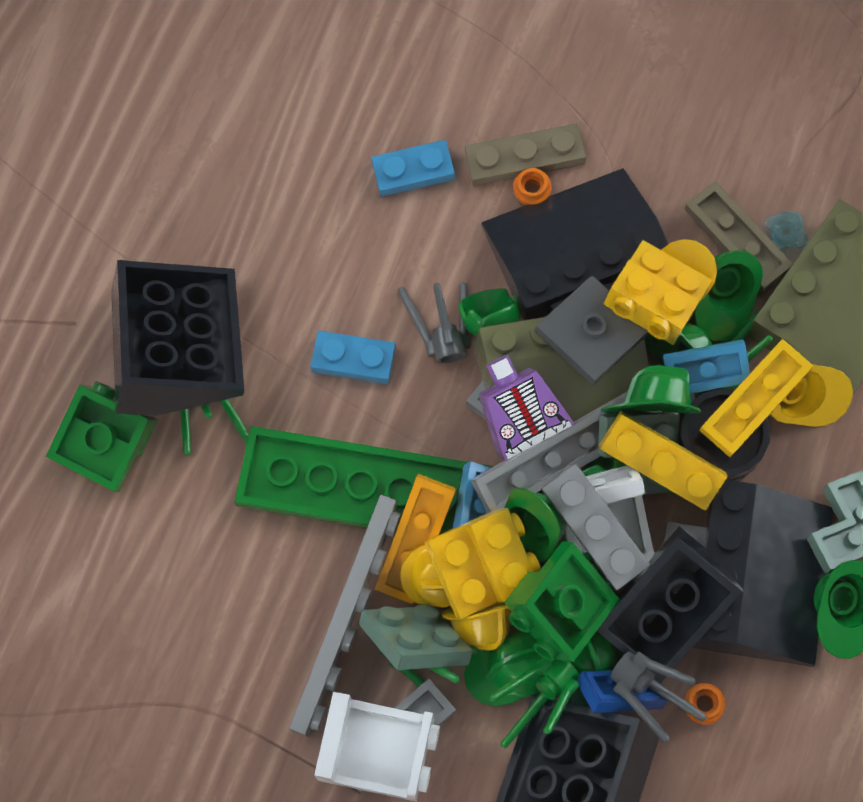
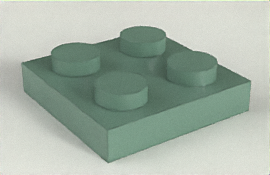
M420 604L416 607L394 608L385 606L380 609L362 610L359 620L360 627L397 670L469 665L473 650L439 614L436 608Z

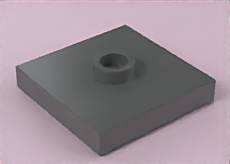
M593 276L589 277L537 324L535 332L592 386L649 334L643 327L629 319L619 317L612 309L603 305L609 290Z

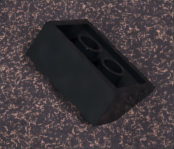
M680 526L648 561L650 566L634 577L618 595L620 601L597 630L624 654L628 651L634 655L641 652L649 659L673 669L743 592L740 585L714 555ZM650 670L655 674L654 679L660 684L667 677Z

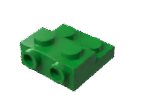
M95 381L93 387L79 384L45 457L113 492H120L136 456L142 455L158 419L148 415L116 414L114 388Z
M562 541L539 572L528 571L504 603L512 612L508 617L511 624L524 633H530L535 638L536 642L533 645V649L539 656L551 662L554 660L574 662L620 599L573 542Z

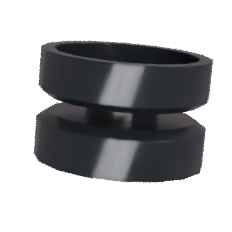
M717 388L702 393L691 403V406L700 408L701 413H685L679 423L678 444L725 471L728 476L727 480L742 481L762 460L770 443L768 419L766 418L730 458L699 430L736 389Z

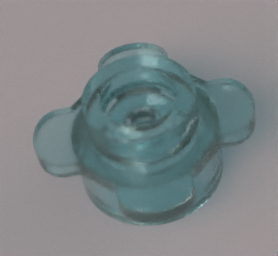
M795 211L782 212L777 216L770 215L766 218L765 227L770 231V240L781 251L784 247L795 246L802 248L806 245L808 237L803 233V217L800 213ZM788 229L790 233L784 234L782 230Z

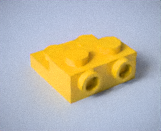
M642 240L632 258L628 260L612 285L603 305L612 309L619 317L629 319L643 327L655 338L665 340L674 345L707 291L712 279Z
M508 508L495 509L424 541L456 619L467 617L497 602H505L528 571L539 572L541 570L536 556L531 551L526 553L520 537L525 536V529L521 519L516 513L510 514Z

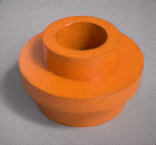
M528 168L520 172L513 183L514 195L524 205H536L548 199L552 190L549 176L537 168ZM529 184H536L539 190L531 193L527 192L525 187Z
M709 683L696 684L688 690L684 700L698 709L697 700L706 698L711 702L712 709L703 712L707 717L705 721H700L691 714L685 713L696 724H714L724 714L726 708L725 697L715 685Z

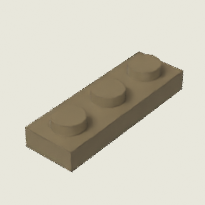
M577 123L465 145V154L473 186L516 178L520 172L528 168H537L547 172L582 165L586 161Z
M716 181L686 203L685 211L723 252L742 250L757 257L762 264L763 279L759 289L761 293H764L783 278L793 265Z

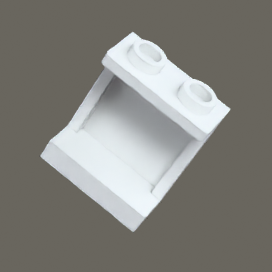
M627 465L586 476L641 553L649 561L655 553L652 547L642 495L645 494L643 479L638 471ZM566 524L564 532L566 541L573 542L582 554L587 552Z
M333 692L314 776L321 782L417 802L419 791L426 793L428 789L431 767L425 766L428 750H436L440 726L434 724V715L430 712L425 711L424 714L400 710L353 700L350 695Z

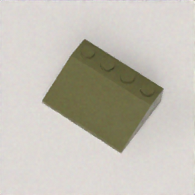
M839 199L753 320L748 337L759 343L766 336H772L773 341L765 347L770 351L784 339L811 364L832 367L844 372L851 381L853 394L863 381V213Z
M545 317L479 328L475 345L485 390L495 385L486 365L496 358L508 355L516 373L527 368L536 370L573 422L627 392L632 378L640 370L648 367L645 339H643L592 386L535 332L536 325Z

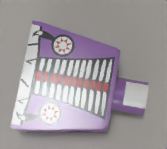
M508 355L496 358L486 365L495 385L482 391L479 396L493 445L499 457L506 461L574 425L568 413L536 370L527 368L516 373Z

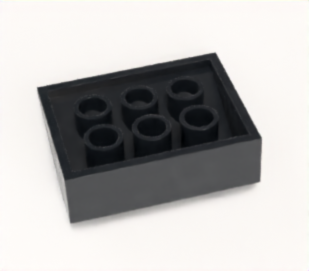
M624 168L551 195L540 204L525 205L481 222V226L512 296L517 295L523 321L546 317L550 314V306L571 295L591 276L595 277L601 284L614 283L642 240L660 250L669 244L657 217Z
M117 260L111 290L116 414L158 416L243 396L245 389L235 269Z
M725 480L710 503L705 548L714 555L743 589V592L693 648L803 666H815L818 645V612L815 609L813 597L815 588L819 580L825 576V573L807 538L812 533L831 526L832 507L762 485Z
M537 695L531 696L528 708L536 700ZM548 699L518 735L496 802H639L659 737L641 719L612 712L593 713L590 707L568 702L552 732L546 735L543 729L558 701Z

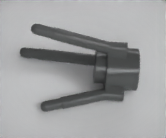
M464 282L459 285V302L464 297H467V284ZM439 283L433 285L441 324L440 327L433 330V337L428 332L406 289L400 287L398 293L425 343L428 357L435 356L436 362L441 364L465 358L467 356L466 349L471 347L468 330L462 323L460 312L459 331H457L456 325L449 323L441 285Z
M630 651L624 654L612 671L610 679L617 683L613 691L622 696L663 743L669 741V736L635 697L633 692L636 691L642 695L649 687L698 720H706L705 713L655 681V674L650 670L688 685L695 684L693 677L653 661L641 652L634 655Z

